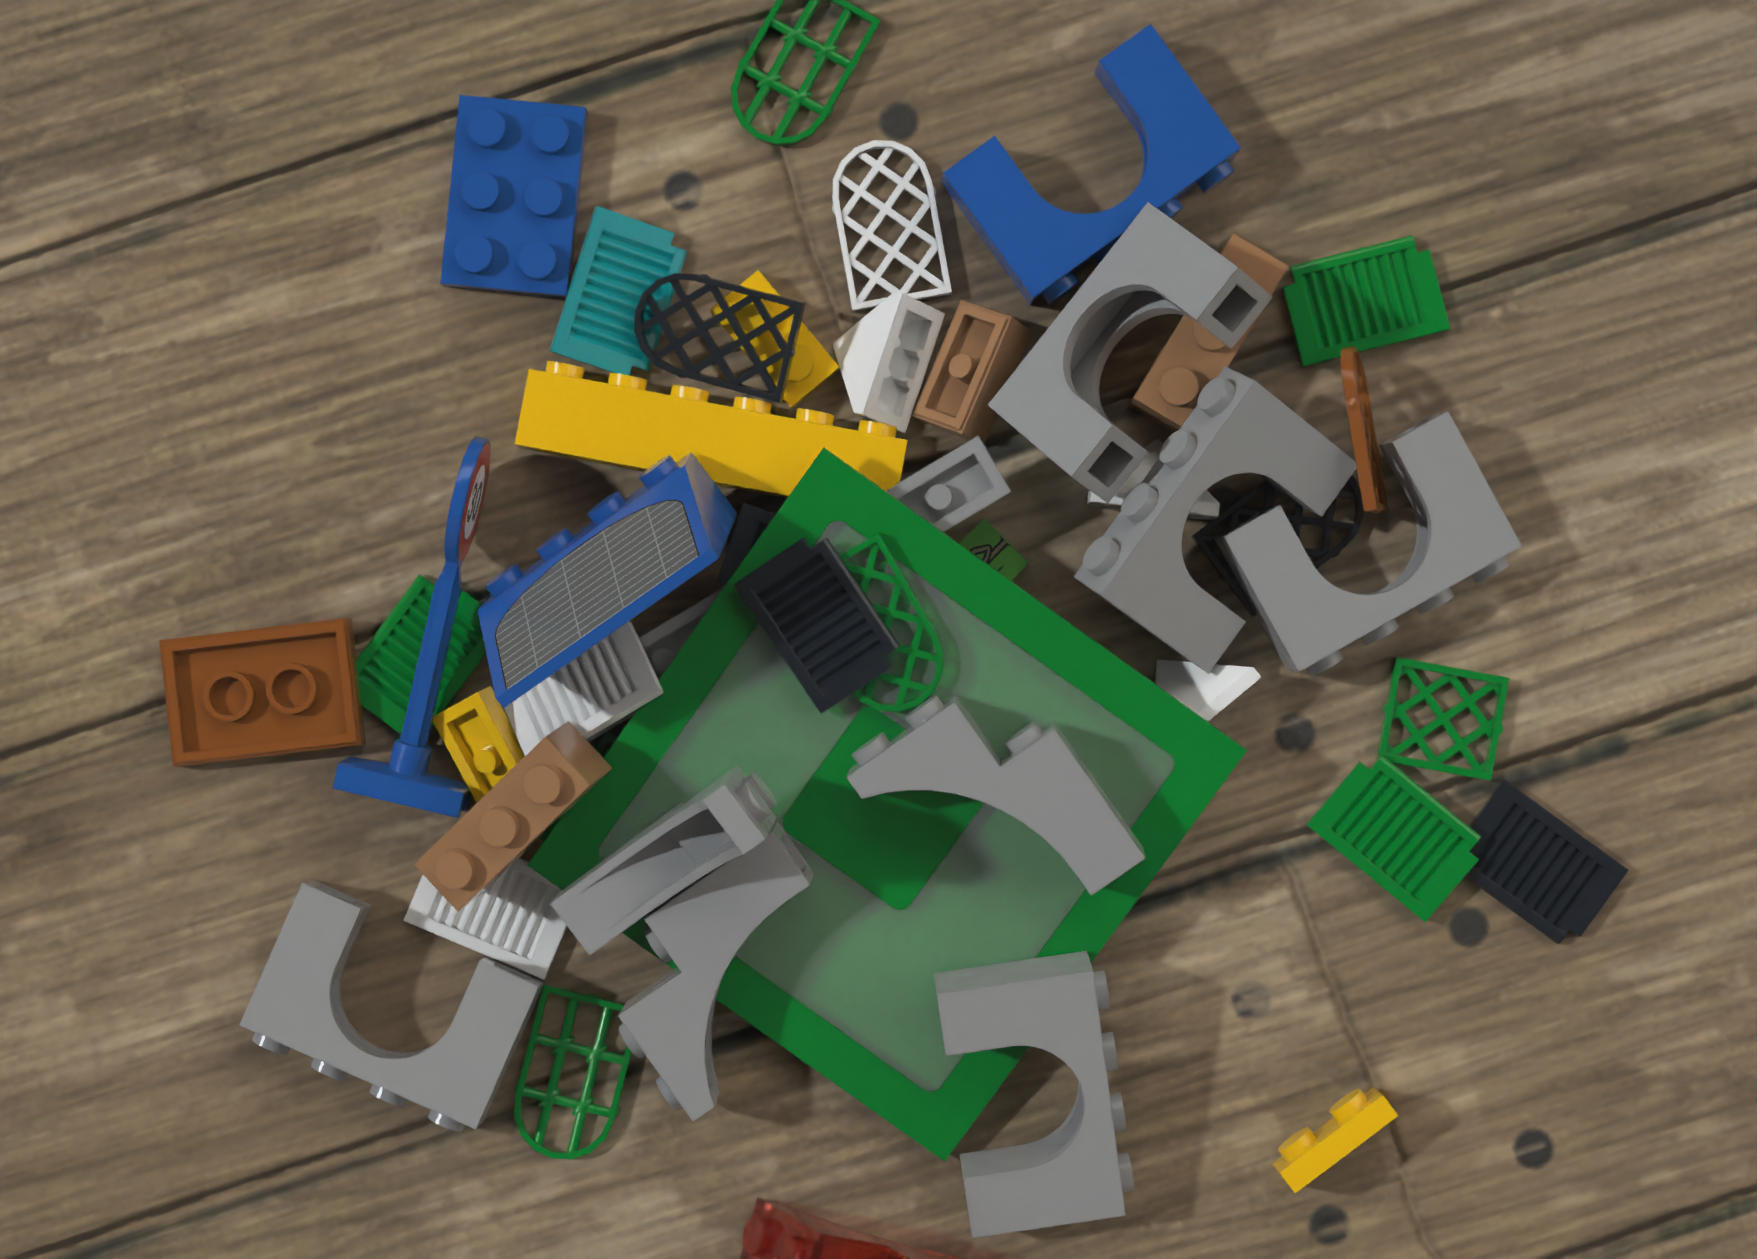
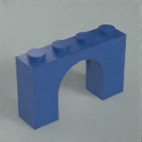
M1151 24L1099 60L1095 71L1096 77L1133 126L1142 146L1143 172L1141 180L1136 189L1124 201L1108 210L1091 214L1072 213L1051 205L1033 189L996 136H993L943 172L942 185L1030 306L1042 297L1051 305L1074 289L1080 283L1075 273L1093 260H1096L1099 264L1147 202L1169 218H1173L1183 209L1178 201L1179 198L1197 185L1205 194L1235 171L1229 162L1238 154L1241 149L1240 145Z

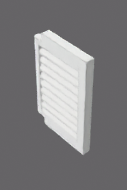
M628 621L504 709L526 756L544 737L568 721L577 729L581 736L588 739L663 694L664 691L632 623Z
M520 858L482 894L459 912L422 875L403 920L543 980L548 974L567 928V925L550 904L562 890L527 866L528 861Z

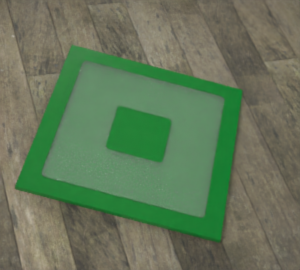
M823 447L658 680L664 693L638 708L604 756V759L612 769L571 809L562 815L527 866L563 890L679 803H687L736 765H738L746 777L753 772L756 773L769 788L777 802L771 808L777 817L774 823L778 821L814 872V876L807 888L773 911L751 932L729 963L721 980L716 1000L945 1162L1030 1046H1010L946 1056L933 973L1087 951L1090 962H1092L1247 752V749ZM880 532L930 621L935 624L944 650L943 674L934 692L922 703L935 695L939 697L942 703H945L956 695L1000 758L1009 753L1004 743L1018 731L1033 722H1036L1042 730L1054 721L1142 845L1145 859L1093 895H1090L1063 857L1043 837L1013 816L984 802L958 794L932 790L888 792L861 799L846 778L850 768L857 764L852 757V753L882 732L890 741L909 728L910 725L905 716L916 707L900 712L878 711L860 702L852 693L820 714L733 584L803 537L807 539L811 547L827 537L837 553L841 555ZM872 545L845 559L844 562L866 567ZM879 548L874 570L895 575ZM851 572L861 587L864 575ZM871 578L866 596L872 603L889 607L894 584ZM902 588L896 609L918 615ZM878 613L883 621H885L886 615ZM894 617L890 631L898 643L911 646L917 624ZM924 627L919 649L936 653L932 639ZM892 651L885 657L892 667L885 673L903 677L909 655L897 651ZM916 657L910 680L930 685L936 674V662ZM877 679L872 698L881 703L895 704L900 685ZM867 684L860 688L864 694ZM908 688L904 702L916 699L923 692ZM646 915L622 932L660 959L645 936V930L650 928L644 920ZM673 960L665 963L672 969L677 968Z

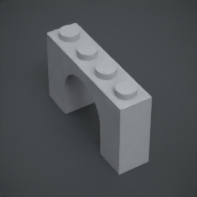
M1147 202L989 402L988 406L1072 478L1106 503H1109L1149 453L1108 419L1100 403L1099 385L1101 374L1107 358L1116 344L1132 328L1149 318L1162 314H1179L1192 319L1232 349L1273 297L1239 267Z
M1225 366L1218 377L1212 379L1204 386L1199 394L1197 406L1182 427L1166 439L1161 447L1159 459L1144 480L1133 487L1125 496L1121 505V512L1105 534L1089 546L1084 555L1083 564L1074 578L1178 654L1209 674L1246 621L1198 586L1187 571L1182 555V534L1186 519L1195 502L1209 487L1228 476L1240 473H1256L1291 501L1322 517L1357 469L1356 461L1255 380Z
M1448 411L1433 414L1379 445L1413 508L1417 528L1415 548L1407 566L1396 579L1385 587L1370 593L1355 594L1344 591L1328 582L1314 567L1280 505L1267 507L1214 537L1287 671L1300 672L1306 669L1309 676H1314L1329 669L1343 660L1344 657L1339 649L1359 638H1362L1365 645L1384 638L1399 628L1395 620L1396 617L1414 607H1417L1420 614L1439 607L1454 597L1451 586L1471 575L1475 583L1494 576L1510 565L1505 556L1522 547Z
M316 880L303 882L239 1025L255 1032L252 1041L267 1050L287 1055L290 1048L312 1057L313 1060L310 1066L326 1076L346 1081L348 1075L351 1074L371 1083L369 1092L385 1102L404 1107L408 1099L430 1109L428 1118L444 1128L463 1132L467 1125L477 1129L487 1116L545 981L487 956L479 961L452 1024L436 1044L413 1052H394L377 1047L364 1039L349 1022L342 1005L340 989L345 964L371 905Z
M1087 951L933 973L946 1056L1010 1046L1036 1047L1059 1057L1071 1068L1078 1079L1077 1097L1070 1114L1060 1127L1048 1136L1028 1144L960 1154L972 1238L1126 1216L1123 1192L1134 1191V1180L1129 1153L1118 1154L1115 1132L1126 1131V1120L1121 1093H1109L1107 1072L1118 1070V1060L1113 1032L1101 1033L1099 1011L1110 1009L1105 971L1093 972Z

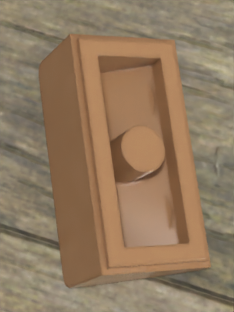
M961 300L912 417L967 441L979 435L982 442L985 443L997 415L988 404L1016 370L1030 338V329L1011 316Z

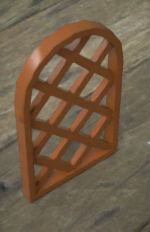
M1356 346L1342 348L1340 360L1342 382L1364 512L1377 514L1389 511L1367 379Z

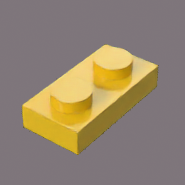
M759 270L740 284L741 286L779 295ZM732 291L725 299L729 306H732L748 295ZM761 299L772 318L790 308L786 305ZM753 302L734 313L746 334L765 323ZM718 303L710 309L713 317L722 312ZM794 314L777 324L786 342H788ZM727 318L719 323L733 341L738 339ZM801 322L795 355L792 359L783 397L784 402L791 410L840 370L839 365L803 322ZM769 330L750 341L761 361L781 350ZM741 346L740 349L743 351V353H744V354L748 357V359L751 361V359H750V357L748 356L747 352L745 351L744 347ZM783 358L766 368L776 386Z
M491 686L433 716V723L476 803L525 757L512 725L502 706L495 698Z
M1360 1088L1355 1089L1338 1100L1330 1108L1329 1112L1333 1118L1315 1132H1312L1309 1127H1305L1280 1145L1278 1151L1282 1156L1273 1162L1272 1165L1294 1193H1297L1398 1117V1114L1383 1094L1374 1088L1365 1094Z

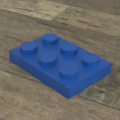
M459 95L440 284L443 287L566 299L572 275L588 117L586 107Z

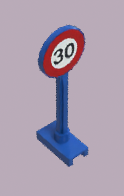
M475 436L471 440L457 475L446 524L444 541L445 566L434 586L401 738L394 740L389 764L351 756L338 763L333 789L456 818L460 817L461 810H468L472 793L466 783L427 773L432 747L427 745L462 591L461 566L473 541L488 482L491 443L486 438Z

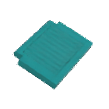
M596 206L549 352L610 373L630 375L632 367L649 372L652 362L640 350L634 333L635 309L642 293L656 280L674 273H681L687 251L671 245L675 233ZM671 283L664 284L653 294L661 311H664L671 305L675 292ZM648 305L644 311V322L654 317ZM659 323L645 331L648 344L654 352H656L662 333Z

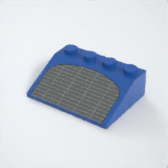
M692 452L678 462H675L671 455L662 458L639 476V479L644 484L640 489L625 499L619 491L611 494L587 513L593 521L574 535H572L567 527L560 530L536 549L541 557L538 561L523 571L515 563L486 584L485 587L490 594L479 608L478 615L495 698L503 708L719 559L737 512Z

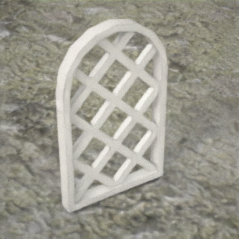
M873 140L855 147L841 160L833 178L832 211L836 216L853 312L875 308L886 299L865 301L876 284L891 294L899 292L916 300L952 294L935 200L936 189L932 184V179L925 162L911 148L895 141ZM873 149H885L878 160H875L866 152ZM894 150L907 155L914 162L903 178L884 166ZM856 157L872 167L859 186L843 175L846 167ZM919 168L926 183L928 195L909 183ZM878 172L897 184V187L885 204L866 191ZM839 183L854 192L842 211L839 202ZM904 189L923 202L911 221L892 209ZM860 198H863L880 210L867 229L848 217ZM929 208L931 210L935 238L917 226ZM886 215L905 227V230L893 247L874 235V232ZM844 224L862 235L850 254L848 252ZM912 233L931 245L919 264H916L899 252ZM868 241L888 253L875 273L856 260ZM937 251L943 282L925 270ZM894 258L913 271L901 290L882 278V275ZM851 266L870 279L858 297H856ZM920 276L937 287L936 289L908 294Z

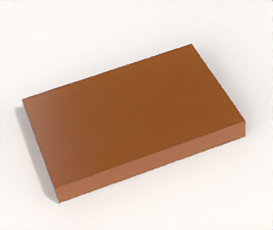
M352 618L159 640L173 767L366 744Z

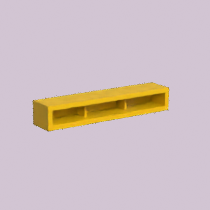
M547 361L545 371L528 370L515 438V445L521 449L643 472L667 455H671L674 461L678 462L692 452L716 485L781 498L789 497L823 447L885 491L899 483L901 479L908 440L895 438L896 426L860 420L858 431L833 426L835 415L797 408L795 419L770 414L772 403L738 396L734 398L733 407L708 402L709 391L682 385H672L670 395L645 391L646 379L618 373H609L608 383L583 379L585 368L561 362Z

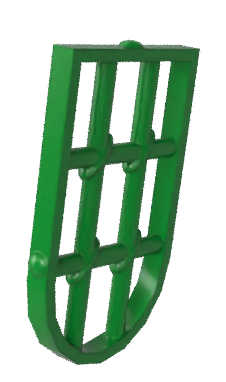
M776 0L746 55L739 60L738 69L731 86L732 108L741 127L757 141L773 146L796 145L813 136L826 121L827 117L832 115L836 101L878 29L881 20L845 0H828L844 10L823 45L805 35L808 32V29L805 28L821 0H809L794 28L776 19L785 0ZM855 15L871 25L850 60L835 51L839 48L836 45L851 16ZM772 27L786 35L782 40L786 42L769 73L765 74L749 64L769 28ZM797 42L816 52L813 55V58H816L798 92L781 83L782 76L779 75ZM829 59L846 70L824 107L810 99L812 92L809 91L825 62ZM745 73L759 81L756 85L759 90L743 116L739 108L738 89ZM770 89L788 97L789 100L786 104L790 105L773 136L759 133L751 126ZM801 105L820 115L809 129L793 137H784Z
M548 984L543 985L521 1075L515 1084L514 1118L520 1135L533 1150L551 1159L572 1160L591 1153L606 1139L615 1118L620 1113L619 1101L632 1051L626 1046L624 1055L606 1051L608 1045L604 1044L613 1009L621 1011L625 1004L599 998L598 995L592 993L587 995ZM549 993L570 998L559 1039L539 1034ZM579 1001L603 1006L593 1047L574 1043L575 1037L571 1036ZM536 1044L552 1047L551 1053L555 1054L546 1091L525 1086ZM567 1051L587 1056L585 1062L589 1063L580 1100L559 1095L561 1089H557ZM600 1060L621 1065L611 1108L593 1104L595 1097H591ZM523 1096L540 1100L538 1106L542 1107L534 1137L528 1132L522 1116ZM553 1104L574 1109L572 1115H576L567 1151H554L543 1145ZM587 1113L607 1117L608 1120L601 1135L590 1145L578 1149Z

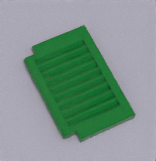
M1413 235L1289 266L1293 284L1281 288L1302 367L1341 358L1342 348L1356 346L1359 353L1451 329L1430 249L1417 252Z
M421 574L417 576L356 660L361 705L400 734H402L435 584ZM463 589L461 591L434 716L446 710L486 656L478 610L482 603Z
M1383 755L1370 768L1359 761L1306 823L1308 827L1424 922L1431 917L1479 860L1470 850L1479 841L1481 836Z

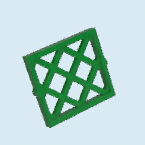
M1394 657L1387 701L1382 707L1384 718L1376 760L1383 755L1391 763L1491 781L1499 735L1503 732L1501 722L1509 678ZM1414 669L1444 675L1426 687ZM1406 673L1418 690V693L1402 704H1399L1396 700L1399 677ZM1457 677L1488 683L1469 695ZM1447 682H1450L1462 701L1446 712H1443L1431 693ZM1491 690H1494L1497 695L1494 716L1487 721L1475 704V701ZM1424 699L1436 716V719L1420 730H1417L1405 711ZM1465 708H1468L1480 726L1461 738L1449 719ZM1398 717L1411 736L1392 748L1388 743L1392 720ZM1442 725L1454 744L1435 756L1423 737ZM1485 733L1489 738L1486 760L1479 764L1467 745ZM1416 743L1428 761L1398 756V754ZM1460 751L1472 769L1441 763Z

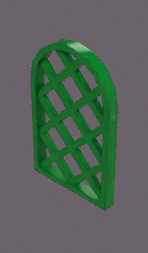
M879 532L839 556L850 572L864 575L861 588L866 595L871 578L894 584L889 607L872 603L878 613L886 615L884 622L889 630H891L894 617L916 623L917 626L912 645L907 646L899 643L900 646L894 650L909 655L903 677L884 672L867 684L865 694L861 689H858L853 694L860 702L878 711L900 712L918 706L934 692L943 674L944 650L935 624L930 621ZM872 545L866 567L844 562L845 559ZM879 548L895 575L874 570ZM902 588L918 615L896 609ZM924 627L932 639L936 653L919 649ZM916 657L936 662V674L930 685L910 680ZM877 679L900 685L895 704L881 703L872 698ZM908 688L923 692L916 699L904 702Z

